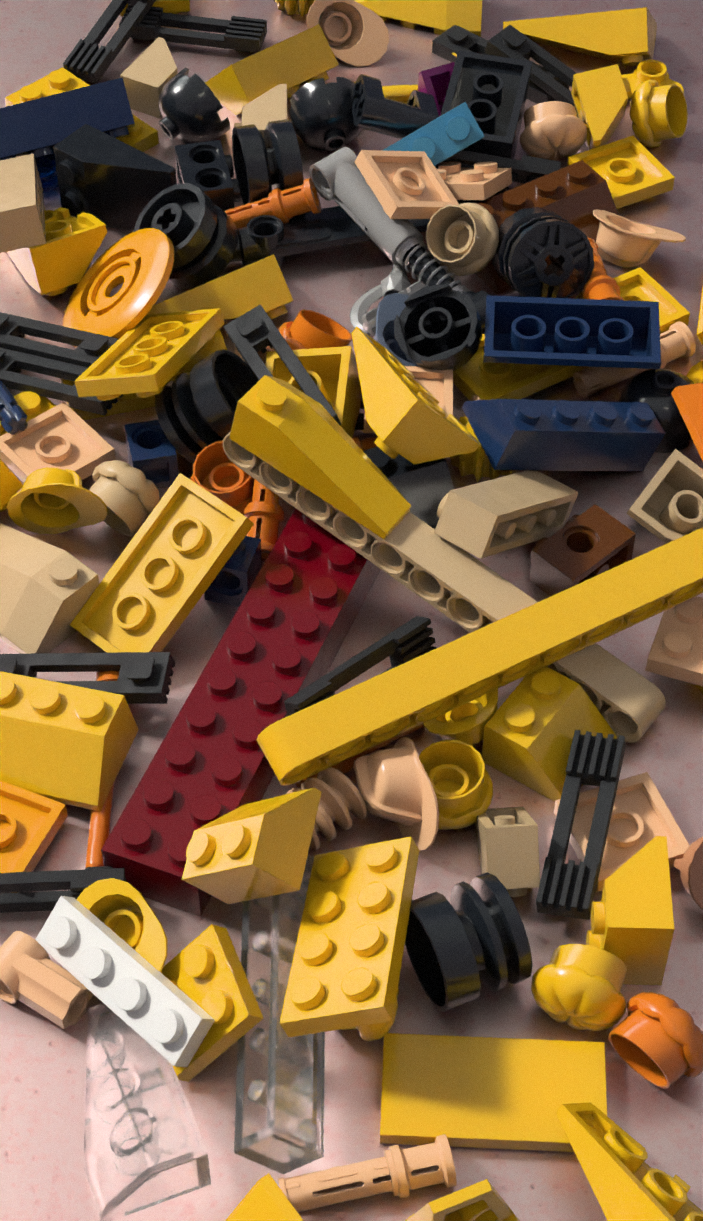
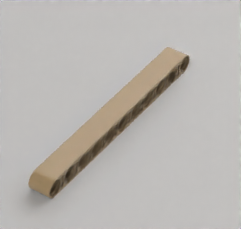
M230 432L224 437L223 449L225 454L237 467L469 633L537 603L536 600L468 552L434 534V528L410 511L385 539H382L229 439ZM597 643L547 666L579 683L617 735V738L619 739V735L625 736V742H637L665 709V697L655 684Z

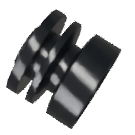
M539 207L521 209L507 217L498 228L499 243L492 259V264L499 278L523 297L574 299L582 292L585 284L590 280L594 268L593 248L587 236L572 223L553 211ZM547 256H549L552 262L548 267L545 261Z
M225 349L218 350L195 364L191 372L181 373L176 376L174 381L167 382L163 390L155 395V410L167 439L179 454L189 462L194 464L196 456L204 447L216 441H222L231 431L237 402L259 381L249 365L235 353Z
M488 872L476 876L470 884L464 881L455 884L451 889V904L444 895L438 892L428 894L411 902L405 946L424 992L435 1008L441 1012H446L480 997V980L486 988L496 992L506 987L507 981L517 984L531 977L533 963L524 924L505 886L495 875Z

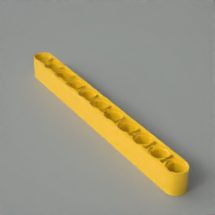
M703 527L278 720L265 728L256 740L280 784L284 786L291 785L703 593Z

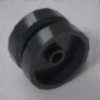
M289 119L269 122L264 130V138L254 124L233 128L232 152L234 169L239 182L243 205L269 197V193L273 189L279 188L283 191L303 184L304 177L300 149L295 130Z
M191 183L175 184L158 193L140 213L133 230L135 232L140 229L155 228L161 230L170 238L174 247V263L168 281L182 290L193 289L214 280L229 264L238 244V229L233 219L221 208L214 205L212 199L200 188Z

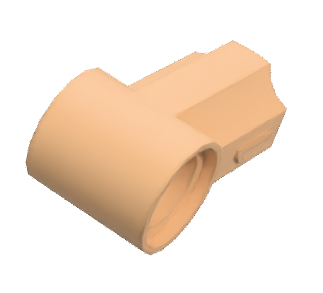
M21 931L13 932L0 947V999L10 1004H14L19 1000L63 1029L70 1025L74 1026L82 1018L93 993L70 972L51 961L46 950L35 939Z

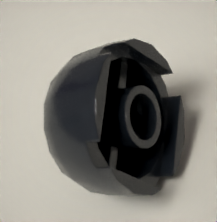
M184 68L162 88L158 106L163 118L159 121V125L171 140L177 137L185 144L214 141L230 130L229 119L227 117L221 121L217 112L223 107L219 100L196 73L189 78V69Z
M336 77L337 83L325 84L324 78L315 79L300 87L290 99L292 107L289 109L291 122L296 134L306 145L318 150L336 151L347 146L359 136L362 128L354 125L352 115L354 81L344 77Z
M438 284L418 290L404 302L406 307L401 312L400 317L396 315L394 321L395 339L405 357L415 366L431 370L453 369L455 371L466 365L474 356L482 339L481 319L473 301L465 292L462 294L459 291L452 290L450 285Z
M652 369L638 374L628 382L618 401L648 403L666 433L655 450L656 453H670L675 449L678 451L683 450L689 446V440L692 439L671 392L677 386L694 384V382L684 374L668 369Z

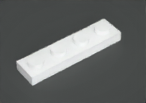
M60 896L35 940L48 954L175 1067H187L215 1019L73 897Z

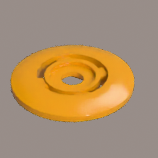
M145 228L132 232L111 245L94 261L75 287L65 310L63 326L120 339L128 330L133 329L151 310L169 280L174 263V247L170 238L161 230ZM123 283L118 293L109 297L112 289Z

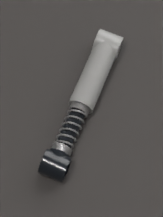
M343 147L310 166V178L314 182L320 196L327 201L333 199L394 264L405 266L407 272H412V278L418 280V282L422 281L425 286L450 285L452 290L468 294L478 310L482 334H484L486 295L490 294L482 290L475 293L468 290L465 285H461L460 280L455 281L454 273H447V266H440V260L434 259L432 253L426 251L427 245L423 242V235L408 219L389 218L356 166L355 160L357 156L350 148Z

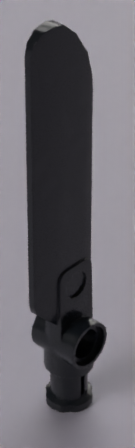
M507 186V187H505L504 189H502L501 191H499V192H497L496 194L492 195L491 197H494V196H496V195H499V194H501V193H503V192H506V191H508V190H510V189H509V187ZM457 200V202H458L459 204H463V203H476V204H477V203H479V202L484 201V200ZM340 206L323 208L321 213L313 214L312 211L291 218L289 223L284 224L281 219L275 216L262 215L250 220L247 227L237 228L238 244L229 263L241 261L243 265H247L274 254L278 265L281 266L285 262V256L369 241L371 239ZM408 219L420 232L427 230V225L430 219Z

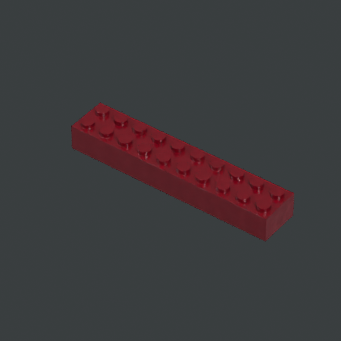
M296 508L101 849L104 866L124 868L126 882L137 889L143 897L199 917L202 916L212 895L182 880L187 860L186 850L194 830L244 804L262 800L275 773L256 740L258 735L269 725L287 717L285 700L327 674L381 570Z

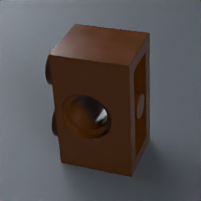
M594 504L581 515L576 514L572 516L564 527L551 537H544L536 543L530 554L529 581L548 596H553L632 560L636 533Z

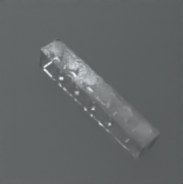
M310 855L307 856L299 891L243 901L240 962L264 1019L238 1040L234 1153L281 1174H286L324 1157L325 1032L288 1037L279 1024L314 857Z

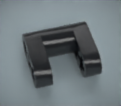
M360 74L353 88L354 100L352 103V115L356 127L402 139L439 117L434 96L431 94L413 90L407 104L385 98L380 79Z

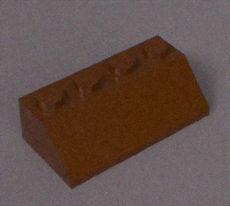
M583 160L477 203L491 213L496 220L498 228L507 217L517 211L539 207L558 214L581 230L587 238H591L595 242L600 220L593 215V210H605L619 215L606 180ZM547 256L545 261L548 267L552 262L549 256ZM492 260L483 270L475 273L497 295L512 289V287L499 278Z

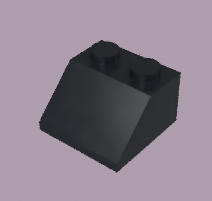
M378 446L364 450L363 452L411 504L410 512L435 529L439 520L437 516L438 506L443 497L450 490L454 489L445 458L413 464L400 454L396 459L389 457Z

